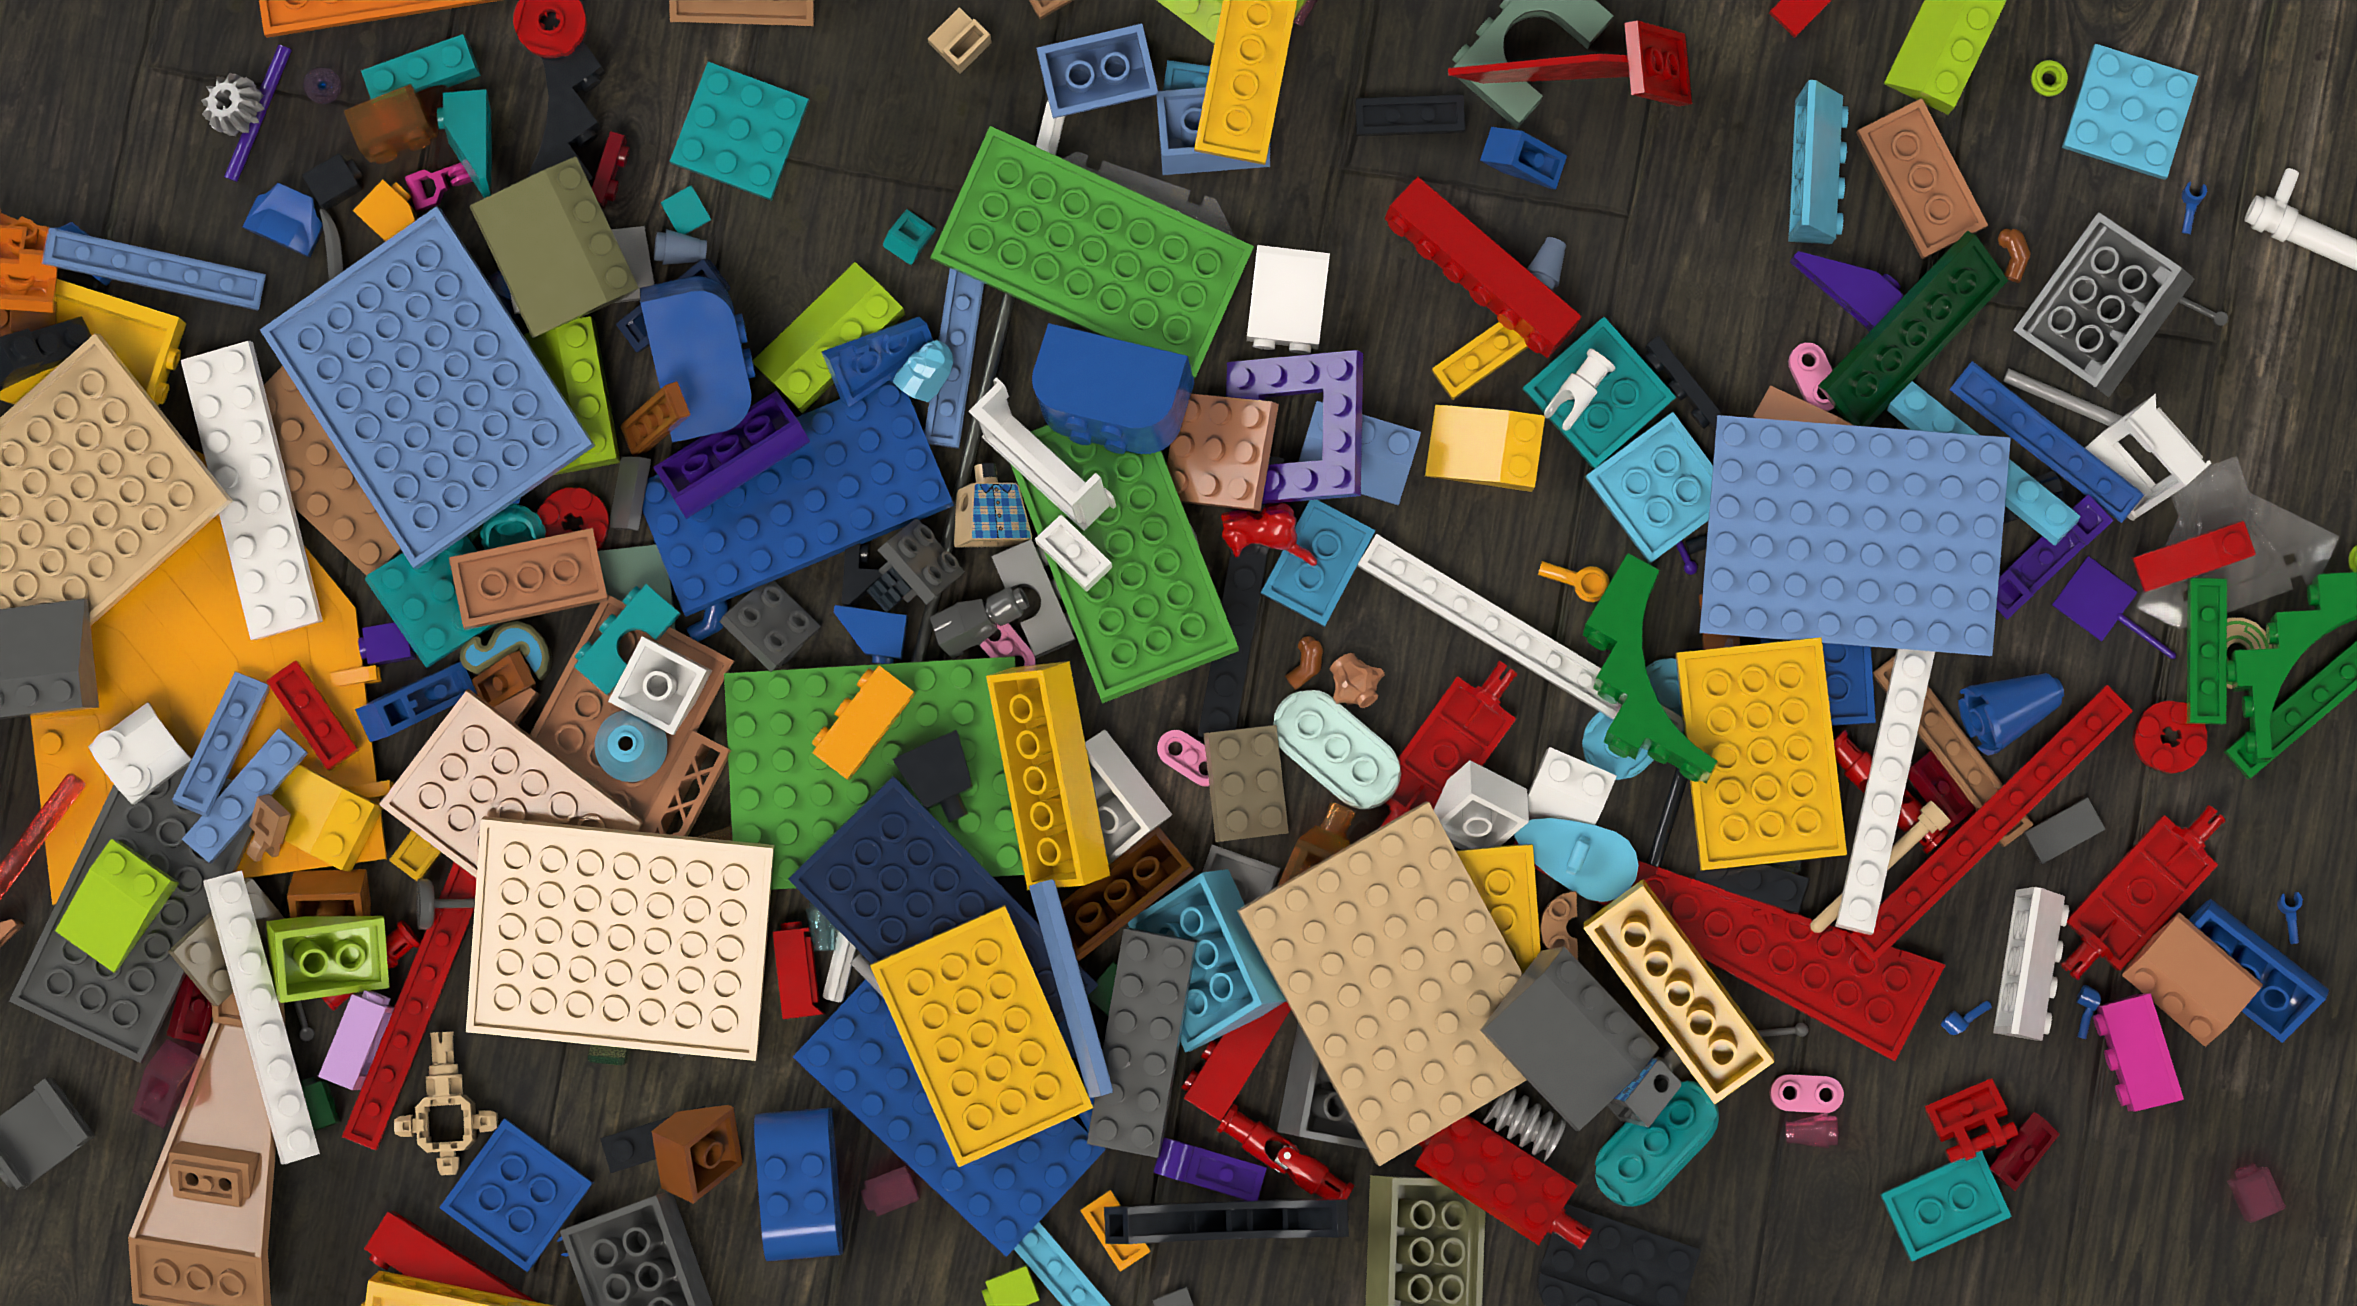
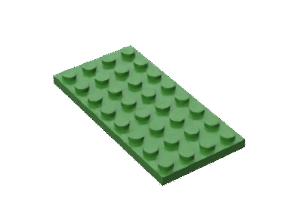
M990 126L930 259L1094 334L1188 356L1193 378L1195 379L1254 246Z
M1049 425L1031 431L1037 439L1084 482H1087L1095 473L1101 477L1104 488L1115 499L1116 507L1113 509L1109 506L1083 531L1011 465L1037 535H1040L1055 519L1062 515L1112 563L1113 568L1086 592L1044 551L1102 703L1238 652L1237 642L1161 451L1152 454H1138L1125 451L1124 454H1118L1105 449L1104 445L1090 443L1087 446L1077 444L1071 441L1070 437L1055 432Z

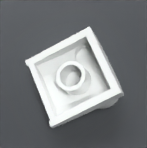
M150 703L143 705L112 729L100 733L94 742L88 746L95 760L117 789L133 805L145 798L192 760L158 718Z

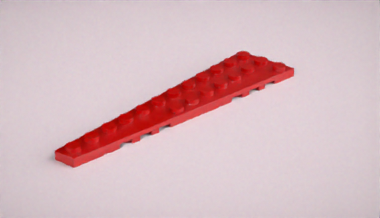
M1515 840L1513 845H1519L1517 840ZM1638 861L1639 867L1636 880L1631 887L1644 879L1705 961L1880 1055L1896 1061L1945 968V964L1894 947H1890L1880 958L1872 963L1847 937L1850 932L1828 926L1821 933H1815L1811 929V922L1813 920ZM1534 864L1535 870L1549 876L1536 864ZM1613 900L1605 901V902H1599V901H1595V902H1597V903H1599V904H1601V905H1603V906L1605 907L1606 905H1608L1609 903H1611Z

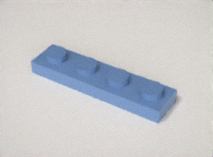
M238 672L234 673L172 799L174 804L208 817L269 693L270 688L268 684Z
M278 728L216 799L208 817L202 815L182 840L208 863L212 864L250 821L257 797L266 794L272 795L306 757L308 752L283 730Z

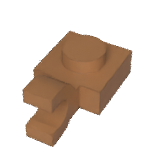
M270 794L257 797L249 827L255 831V835L246 854L255 862L261 861L264 851L272 858L279 855L280 844L283 843L291 816Z

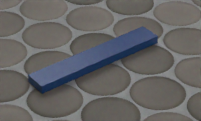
M1973 361L1949 389L2083 494H2089L2101 508L2121 523L2145 495Z

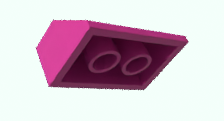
M2151 993L2134 994L2099 1005L2096 1009L2097 1015H2093V1020L2099 1036L2104 1035L2108 1050H2104V1055L2110 1071H2116L2119 1085H2115V1090L2121 1106L2126 1105L2128 1111L2136 1112L2184 1100Z

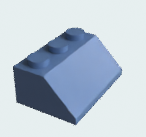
M1142 24L1037 48L1038 60L1053 119L1159 95Z
M1206 87L1158 91L1159 95H1156L1163 175L1270 167V144L1265 165L1194 151Z
M1316 402L1299 462L1322 460L1323 402ZM1362 414L1361 495L1399 505L1421 432Z

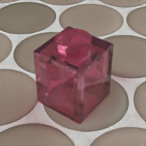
M2252 1163L2234 1171L2237 1177L2228 1180L2241 1214L2247 1222L2253 1223L2286 1208L2268 1167L2260 1166L2257 1168L2256 1164Z
M907 1165L865 1181L867 1189L861 1191L868 1211L875 1209L877 1216L920 1200Z

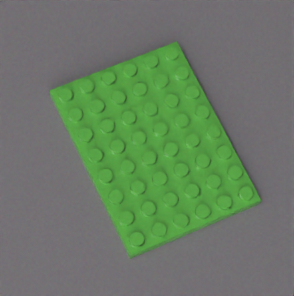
M1015 657L774 670L772 672L724 673L728 749L731 750L728 755L732 839L739 842L775 845L771 890L797 889L788 878L892 776L921 803L895 765L893 758L954 730H957L960 736L973 789L960 795L969 814L948 823L940 804L927 811L992 877L1025 875L986 678L987 675L1016 667ZM878 666H881L914 691L915 696L850 781H848L812 753L816 748L812 742L824 726L830 729L837 721L838 717L834 713L845 698L848 697L853 700L861 688L857 686V683L869 668L875 671Z

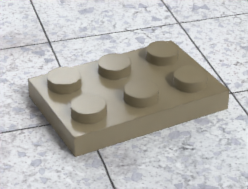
M1271 725L1203 733L1216 842L1289 833L1277 726Z
M245 878L244 881L265 957L268 960L266 921L285 918L252 878ZM210 911L168 952L213 1006H219L233 993V988L213 915Z

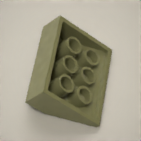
M576 156L470 205V209L532 338L622 300L639 289Z
M1370 1175L1365 1306H1482L1485 1211L1433 1177Z

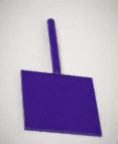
M2087 556L2052 606L2101 642L2117 620H2119L2170 659L2176 658L2175 652L2122 614L2138 592Z

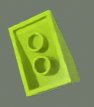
M111 839L89 869L55 931L113 973H116L177 888L179 882L123 842Z
M302 916L266 921L270 975L276 997L280 1003L389 988L383 916Z

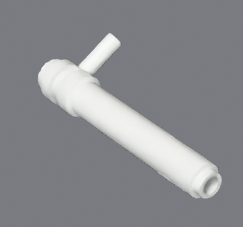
M2291 168L2285 170L2274 199L2268 196L2262 198L2256 195L2244 219L2245 222L2251 224L2252 229L2261 233L2264 230L2271 233L2272 238L2281 242L2288 240L2357 271V239L2298 214V209L2287 205L2299 176L2298 171Z

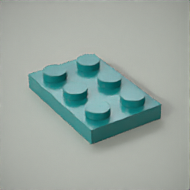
M1982 1151L1977 1152L1976 1157L1965 1161L1963 1158L1953 1163H1947L1880 1194L1910 1261H1915L2012 1217Z

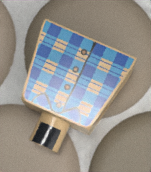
M995 463L975 465L976 483H971L959 489L956 494L954 546L1014 547L1031 540L1032 534L1019 486L1016 483H998Z

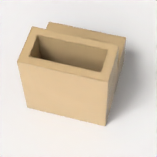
M960 7L928 38V43L959 74L992 43L990 34L975 19L972 20Z

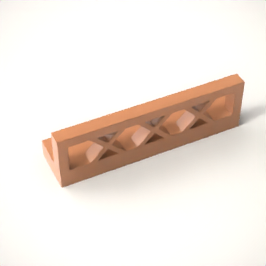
M692 730L639 832L666 834L674 816L680 811L683 825L679 832L670 835L688 836L728 761V755L731 750ZM710 748L720 753L713 767L700 770ZM708 775V777H707V779H706V781H705V783H704V780H703V777H702V776ZM697 778L700 793L695 800L684 803L685 795L693 780ZM692 807L687 815L686 809Z

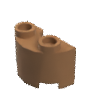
M1574 891L1561 894L1546 905L1539 917L1540 943L1546 950L1565 947L1578 961L1577 938L1571 937L1566 929L1568 921L1571 918L1577 917V894Z

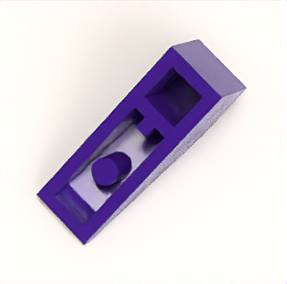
M1800 251L1790 260L1793 266L1868 331H1871L1904 296L1899 291L1901 288L1899 283L1888 274L1881 276L1873 270Z

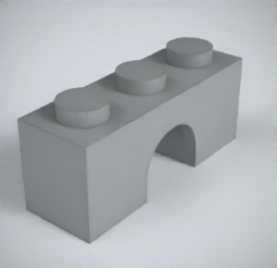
M1031 539L993 555L992 559L1005 588H1012L1014 590L1019 587H1029L1035 590L1041 597V607L1034 617L1020 623L1035 659L1075 642L1072 634L1075 631L1068 613H1063L1058 601L1062 597L1055 579L1049 580L1044 569L1049 564L1043 549L1039 546L1035 547Z

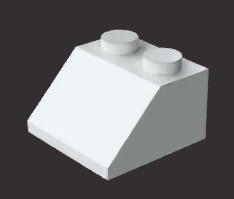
M1549 747L1546 749L1527 794L1529 820L1555 818L1595 825L1617 775Z
M1469 761L1447 780L1434 808V812L1453 846L1461 850L1498 847L1529 822L1527 789Z

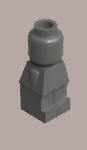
M1020 587L1015 590L1005 588L989 596L986 603L982 599L958 602L931 616L930 620L939 646L954 659L964 654V650L984 642L998 630L996 624L1003 626L1021 617L1024 609L1029 607V602Z

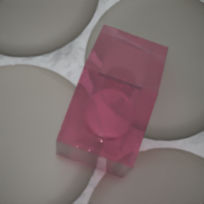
M167 1039L145 1068L132 1112L164 1129L189 1084L199 1056Z

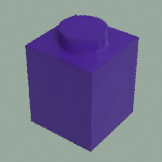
M395 622L362 628L363 637L358 638L361 658H367L369 665L379 666L416 659L415 651Z

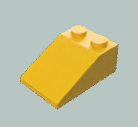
M1435 405L1425 476L1532 492L1536 483L1545 416L1508 410Z
M300 764L271 795L291 814L284 836L285 841L340 870L349 872L352 871L383 810L378 803Z

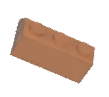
M2180 912L2148 940L2130 960L2122 974L2143 994L2151 993L2153 1002L2205 1047L2228 1028L2263 985Z

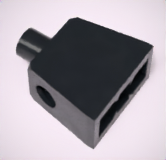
M957 730L893 758L895 765L926 810L940 804L948 823L969 814L960 795L973 789Z

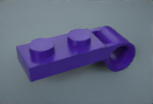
M1164 1137L1161 1154L1157 1158L1153 1173L1244 1200L1254 1201L1258 1200L1267 1167Z

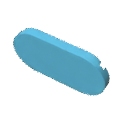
M1676 659L1657 660L1646 667L1647 676L1657 700L1664 707L1683 717ZM1599 712L1591 719L1584 731L1582 747L1586 762L1617 775L1615 780L1632 778L1638 775L1654 760L1647 754L1648 751L1643 748L1636 760L1629 756L1622 758L1611 752L1608 744L1604 743V739L1613 719Z

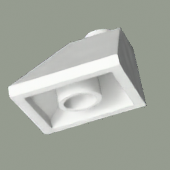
M642 636L608 702L674 735L695 705L713 670Z

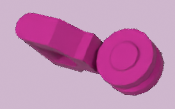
M462 163L433 173L424 169L405 177L416 212L440 205L444 192L450 190L445 175L448 174L449 177H455L451 180L452 186L473 182ZM431 178L434 180L437 189L433 197L427 198L421 181Z

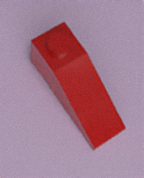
M2237 521L2133 557L2132 559L2143 591L2147 592L2255 556L2256 553L2245 522Z

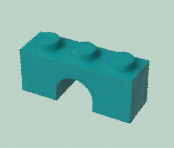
M463 34L361 70L372 104L379 112L412 101V96L415 93L437 85H445L448 88L481 76L471 46Z
M647 584L642 589L635 586L622 601L626 605L624 610L618 616L612 613L599 627L598 630L603 634L594 644L587 641L574 656L578 660L574 667L609 697L627 666V663L622 660L619 654V643L622 637L630 631L640 630L658 641L681 615Z

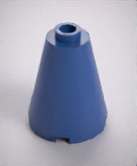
M2047 673L1970 685L1960 690V693L1964 694V698L1958 700V707L1969 737L1977 736L1982 743L1977 748L1989 756L2003 750L2060 707L2064 697V689L2056 677L2053 678Z

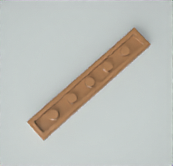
M1895 656L1872 672L1873 677L1886 694ZM1927 686L1917 735L1929 751H1933L1973 804L1974 810L1977 811L2003 784L1929 686ZM2027 816L2021 819L1999 841L2001 846L2005 847L2032 827V822Z

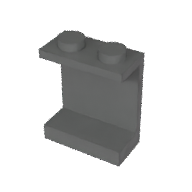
M54 1078L43 1079L34 1086L35 1090L0 1116V1178L9 1188L13 1186L16 1190L27 1188L95 1137Z

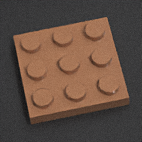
M1191 394L1179 434L1170 444L1167 468L1181 503L1261 511L1279 404L1272 401Z

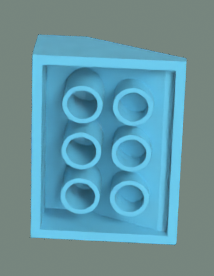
M1808 80L1795 100L1788 242L1832 244L1836 239V234L1841 235L1843 230V213H1837L1838 199H1843L1845 192V178L1839 177L1840 163L1845 164L1847 143L1841 142V128H1847L1848 106H1843V95L1817 80Z
M1229 869L1202 872L1128 922L1129 928L1197 941L1180 1039L1185 1052H1190L1286 1002L1285 997L1237 912L1245 904Z

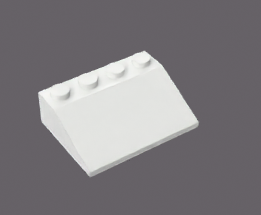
M2038 887L2016 890L1993 1033L2042 1041L2043 1034H2049L2052 1014L2047 1012L2049 998L2055 997L2058 981L2057 977L2053 976L2055 962H2060L2063 952V941H2059L2058 938L2060 926H2066L2069 906L2064 905L2065 896Z

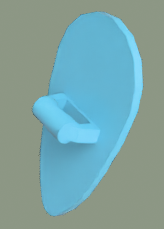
M1543 818L1529 820L1525 826L1514 834L1519 845H1533L1534 864L1573 892L1576 891L1577 894L1586 899L1599 902L1615 900L1629 890L1636 880L1639 867L1636 851L1630 842L1617 832L1577 821Z

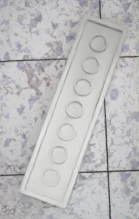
M245 341L181 360L207 468L233 500L219 513L250 640H258L323 622L253 342Z

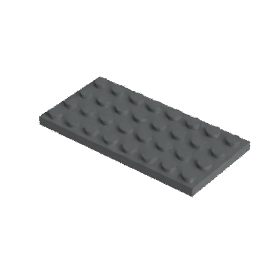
M189 764L135 805L131 804L117 787L113 785L9 1000L11 1003L139 1063H144L186 976L184 970L169 954L168 950L211 911L203 881L236 872L255 832L249 827V821L212 864L208 863L182 840L202 816L174 804L172 800ZM226 778L218 797L233 780ZM111 839L123 842L179 882L177 888L116 973H113L55 931L89 869Z

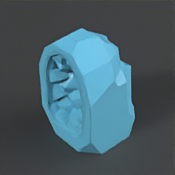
M935 340L926 343L919 351H914L903 367L897 370L893 383L912 398L929 402L938 394L951 373L953 364L952 352L941 341Z

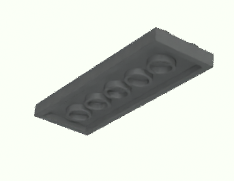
M1128 927L1123 929L1103 1046V1056L1113 1093L1094 1098L1087 1144L1155 1158L1160 1157L1197 946L1196 940Z

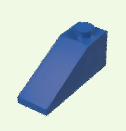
M460 661L356 708L355 711L369 741L373 742L395 734L455 705L467 689H470L475 694L477 692L467 670Z

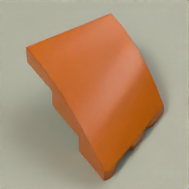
M1 209L0 309L53 313L58 268L41 264L49 227L37 225L32 220L23 216L17 220L1 213Z

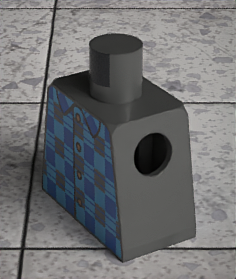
M1667 1045L1656 1058L1652 1057L1640 1075L1607 1105L1620 1121L1649 1127L1679 1090L1681 1081L1672 1072L1680 1065L1682 1060L1674 1049Z

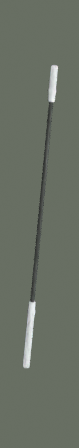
M1048 101L1036 147L1056 155L1065 116L1053 119ZM1003 293L976 403L994 385L993 380L996 377L1015 297ZM974 416L970 424L952 496L954 506L949 508L940 544L949 553L952 552L954 544L956 494L959 489L969 484L982 433L979 421ZM941 593L927 605L925 604L911 663L924 662L933 628L930 617L937 612ZM838 932L823 992V998L834 1002H842L844 1000L852 969L850 963L856 953V948L840 932Z

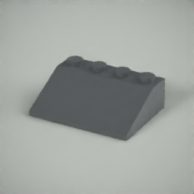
M2098 212L2013 331L2094 388L2110 397L2195 279L2182 267Z
M88 599L0 609V720L99 708Z
M1565 947L1540 951L1480 1029L1575 1131H1580L1640 1075L1659 1049L1654 1041Z
M1298 1023L1277 1132L1368 1149Z
M668 1191L560 1231L586 1306H713L674 1194Z

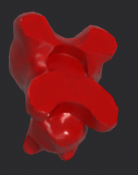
M1283 502L1268 503L1258 515L1244 510L1221 514L1224 528L1222 538L1233 550L1235 557H1239L1242 549L1253 543L1277 550H1286L1303 559L1311 566H1316L1317 559L1309 550L1297 545V533L1295 530L1297 521L1294 517V511L1289 505Z

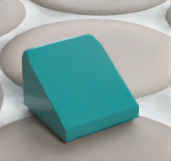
M692 185L661 202L663 209L678 233L686 235L711 221Z
M906 209L888 231L883 247L912 265L935 233L936 228Z

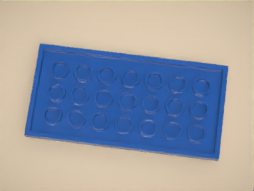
M895 377L850 407L839 399L796 417L810 443L688 519L684 517L660 477L655 475L648 478L642 510L686 617L844 552L845 549L860 543L861 545L907 526L914 519L921 520L954 506L909 395L901 391L893 383Z
M866 979L793 1056L794 1060L1005 1257L1011 1253L1106 1150L1104 1147L1087 1144L1088 1132L1071 1117L958 1168L887 1003Z

